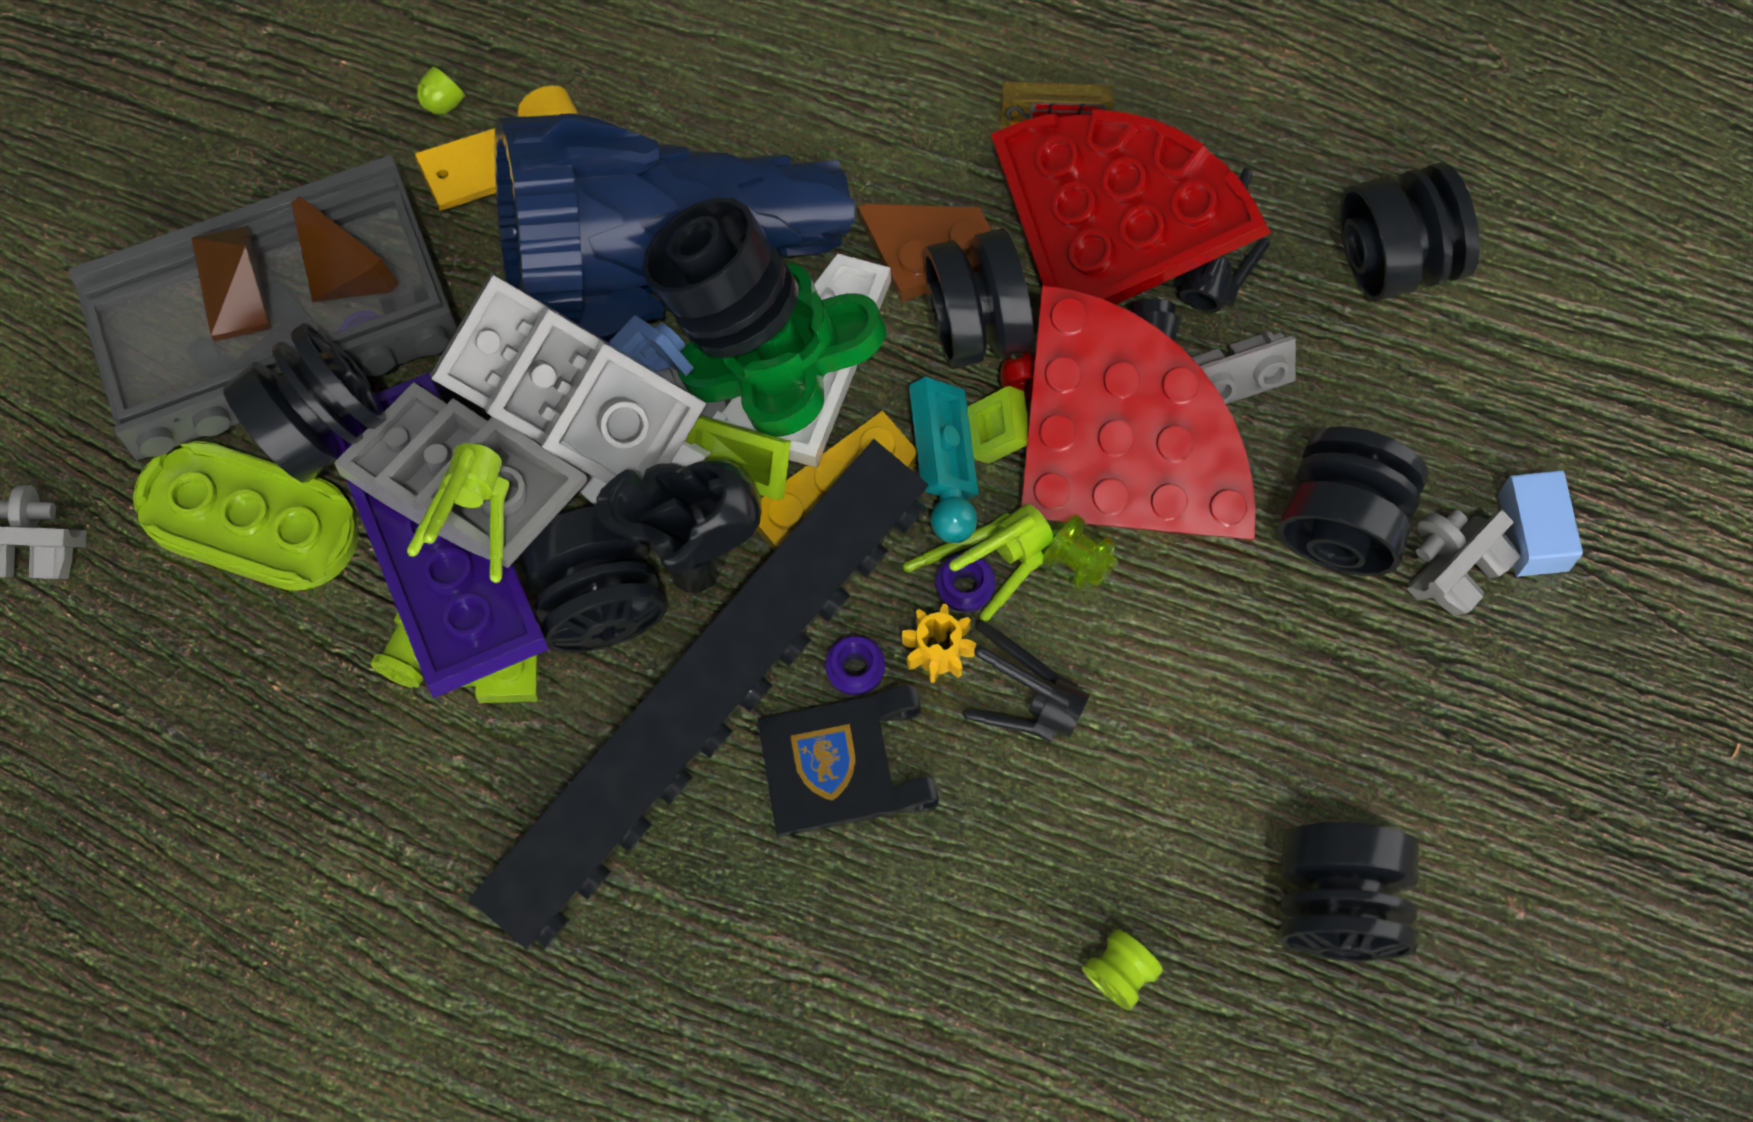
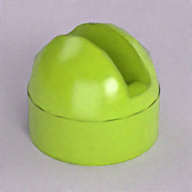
M434 66L422 77L417 86V98L421 106L433 114L449 113L465 97L463 91L448 76Z

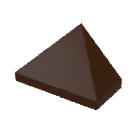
M300 195L292 203L312 302L388 293L395 289L399 283L381 258Z
M249 226L192 237L204 305L213 342L271 329Z

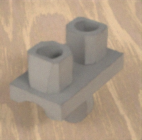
M16 485L11 491L9 501H0V518H8L10 526H0V577H14L15 545L30 546L29 578L68 579L72 564L73 547L86 548L87 531L37 528L39 520L55 519L56 505L53 502H40L38 492L34 486Z
M1503 509L1496 511L1489 519L1475 516L1469 522L1467 517L1459 510H1454L1447 518L1436 513H1428L1418 523V531L1424 542L1416 552L1422 560L1430 563L1406 589L1417 601L1434 598L1439 605L1453 616L1470 612L1483 598L1484 592L1467 572L1476 564L1489 579L1499 577L1507 572L1521 557L1510 539L1505 535V531L1514 522Z

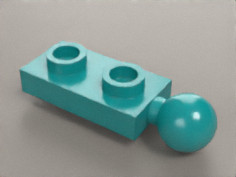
M923 377L909 385L912 421L919 464L918 471L920 478L929 484L925 492L937 495L940 499V502L934 507L931 514V527L939 539L947 543H961L972 536L977 526L976 511L967 500L979 495L965 389Z

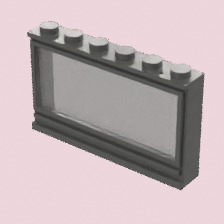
M391 154L68 269L71 280L75 284L115 423V434L136 461L146 457L164 455L179 444L187 443L203 436L221 434L230 426L240 423L223 394L224 386L253 362L261 363L281 376L282 372L272 354V347L280 341L296 349L291 339V332L301 323L311 325L330 342L339 346L355 362L365 377L382 375L390 371L394 366L421 356H433L443 352L458 329L407 190ZM300 195L381 258L399 283L395 289L388 293L312 302L292 203ZM248 225L252 234L271 329L213 342L210 335L192 237Z

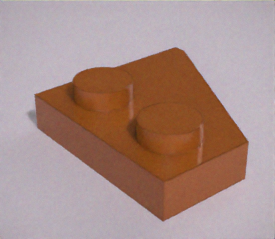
M863 204L858 206V218L881 264L891 267V284L901 303L927 293L923 265V249L926 246L955 240L965 251L969 260V248L973 237L976 234L992 231L980 207Z

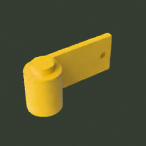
M556 85L544 86L532 91L523 98L517 111L518 117L570 113L579 115L567 90ZM496 128L415 153L416 162L439 211L496 193L494 168V135Z

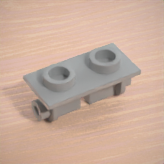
M1266 330L1261 335L1231 344V356L1225 357L1219 348L1191 357L1216 387L1225 404L1296 381V338L1293 335L1285 338L1281 332L1273 334L1270 330Z

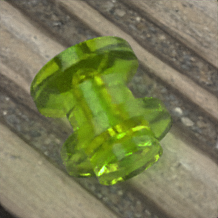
M1075 515L1055 536L1046 550L1042 562L1050 568L1063 562L1074 570L1073 585L1079 590H1083L1090 583L1098 588L1108 578L1118 562V559L1112 555L1116 543L1109 537L1095 543L1083 534L1085 520L1079 515Z

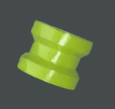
M1115 929L1107 938V949L1100 957H1091L1082 967L1087 978L1105 996L1126 1010H1131L1139 1001L1138 991L1146 982H1155L1163 973V968L1158 960L1136 939L1119 929Z

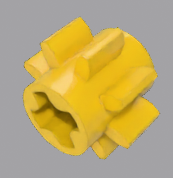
M943 604L939 612L929 615L918 609L916 611L917 631H902V644L906 647L916 648L907 657V667L911 670L921 665L922 668L929 672L931 683H935L938 674H944L949 671L957 678L961 677L962 663L960 656H975L974 649L976 643L972 640L962 639L970 630L971 620L969 617L957 621L953 616L949 615L947 604ZM934 637L939 643L949 639V648L944 650L938 644L928 647V639Z

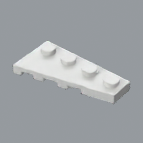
M837 254L814 285L822 300L841 294L858 293L871 298L880 310L892 280L891 267ZM857 365L827 373L823 378L824 403L818 416L804 429L791 435L778 437L791 441L789 460L817 468ZM741 396L733 398L722 413L717 411L712 418L757 431L752 426L742 407Z

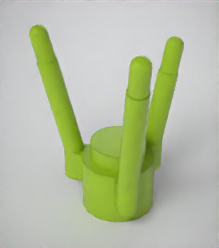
M475 443L459 444L454 449L448 470L443 474L439 489L407 547L408 555L412 557L417 556L424 542L427 544L435 542L454 503L467 508H477L483 504L484 500H490V580L494 583L501 581L504 549V500L510 483L508 480L498 476L502 460L496 452L486 446Z
M1025 504L1011 515L1006 512L990 524L976 529L970 538L961 543H945L906 561L903 564V570L907 573L915 571L977 543L979 544L950 562L949 567L952 571H958L994 550H997L1000 556L1010 564L1019 560L1021 564L980 612V620L987 622L1004 605L1033 570L1046 562L1041 550L1050 545L1054 537L1044 516L1034 506Z

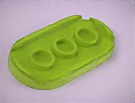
M192 441L179 444L182 448L154 457L144 467L135 484L133 492L135 511L138 514L141 526L157 545L170 552L280 589L307 590L329 582L348 565L357 548L359 524L356 513L335 485L319 477H314L311 481L302 483L286 473L276 463L215 443Z

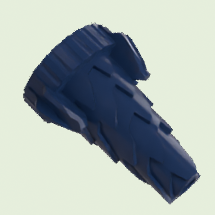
M572 113L498 118L496 120L494 135L495 186L505 281L607 342H610L634 315L647 323L664 319V306L660 300L649 294L653 290L647 284L642 270L645 250L659 229L674 215L695 203L712 198H734L745 204L765 231L770 245L777 249L781 257L816 254L832 250L842 245V234H848L851 223H854V199L850 197L845 173L840 169V160L790 163V155L736 157L729 153L690 151L685 146L658 144L656 140L603 120Z

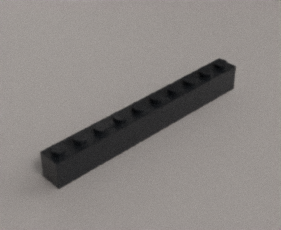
M873 439L468 900L527 951H530L537 942L546 949L569 923L570 919L563 914V911L578 894L588 900L612 873L604 865L620 846L629 853L652 827L653 824L645 818L661 799L668 805H671L694 777L686 770L701 752L710 759L731 736L733 730L726 723L741 706L750 713L766 696L773 686L766 679L780 661L790 667L812 641L805 632L817 618L821 616L826 622H829L851 596L843 588L856 573L859 572L867 578L889 552L882 543L895 528L905 534L927 508L920 500L929 484Z

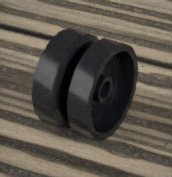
M1004 228L976 234L970 244L969 260L965 251L955 240L929 245L923 249V265L930 312L943 353L951 369L981 363L986 353L987 339L990 346L1001 358L1033 350V318L1028 290L1016 248L1009 233Z

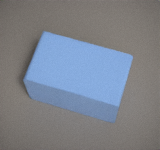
M1564 470L1511 475L1500 490L1498 498L1500 508L1514 522L1506 530V535L1521 556L1513 565L1516 577L1569 572L1580 559L1583 551Z

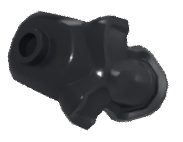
M704 460L685 467L677 464H657L646 469L643 480L634 471L626 469L601 488L596 500L597 515L605 528L628 540L650 543L652 549L661 558L662 565L679 577L688 574L696 564L711 561L751 538L760 524L762 513L761 496L751 476L741 465L725 460Z

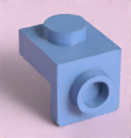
M634 315L609 342L654 371L669 368L670 366L686 377L694 368L680 352L686 346L684 341L663 322H660L654 328Z

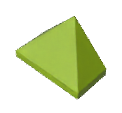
M700 415L685 442L690 445L695 443L710 451L712 454L706 460H725L741 465L755 482L760 495L775 500L784 498L791 441Z

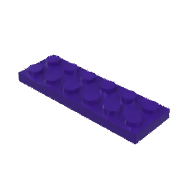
M426 373L374 395L380 402L384 412L413 382L440 399L430 374ZM357 421L364 433L368 427ZM329 430L328 433L338 451L339 458L352 444L335 434L332 430ZM346 479L423 677L433 698L549 650L512 564L508 568L502 566V579L500 582L494 583L490 580V560L474 554L439 535L432 544L424 542L417 556L412 557L408 555L407 547L414 537L419 524L383 504Z

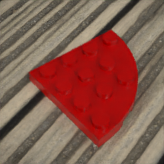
M1092 110V114L1071 115L1059 118L1055 113L1024 120L991 133L1044 286L1074 290L1102 298L1113 304H1118L1271 234L1260 208L1239 177L1224 162L1208 151L1200 141L1175 127L1152 118L1108 110Z
M1042 285L1021 507L1025 504H1030L1044 516L1046 521L1255 540L1256 507L1253 479L1246 449L1229 409L1202 368L1180 345L1156 326L1133 312L1092 295Z

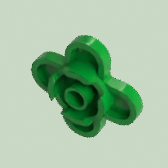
M791 263L786 264L792 271L799 286L797 305L788 322L769 341L749 353L729 358L707 356L690 341L681 353L694 368L686 377L677 371L686 390L704 402H720L741 396L742 407L752 426L758 432L775 437L791 435L807 427L818 416L823 407L824 376L829 372L852 367L864 362L877 352L886 336V324L876 303L871 298L863 294L847 293L822 300L809 273L803 267Z

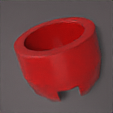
M1023 352L1022 358L1015 360L1010 356L1001 366L1000 381L1002 389L1006 386H1011L1024 391L1025 401L1031 400L1034 355Z

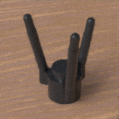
M1249 168L1243 169L1239 177L1246 189H1248L1253 174ZM1267 237L1260 239L1234 275L1230 272L1232 268L1230 262L1221 256L1177 276L1174 286L1181 290L1180 298L1190 307L1204 312H1218L1223 308L1224 304L1233 306L1240 287L1270 246V240Z
M978 620L975 623V628L1037 676L983 646L975 647V656L1037 692L1028 712L1039 716L1037 721L972 708L965 709L963 717L967 720L1031 733L1048 742H1051L1055 732L1070 738L1090 694L1078 689L1077 683L1057 674L984 620Z

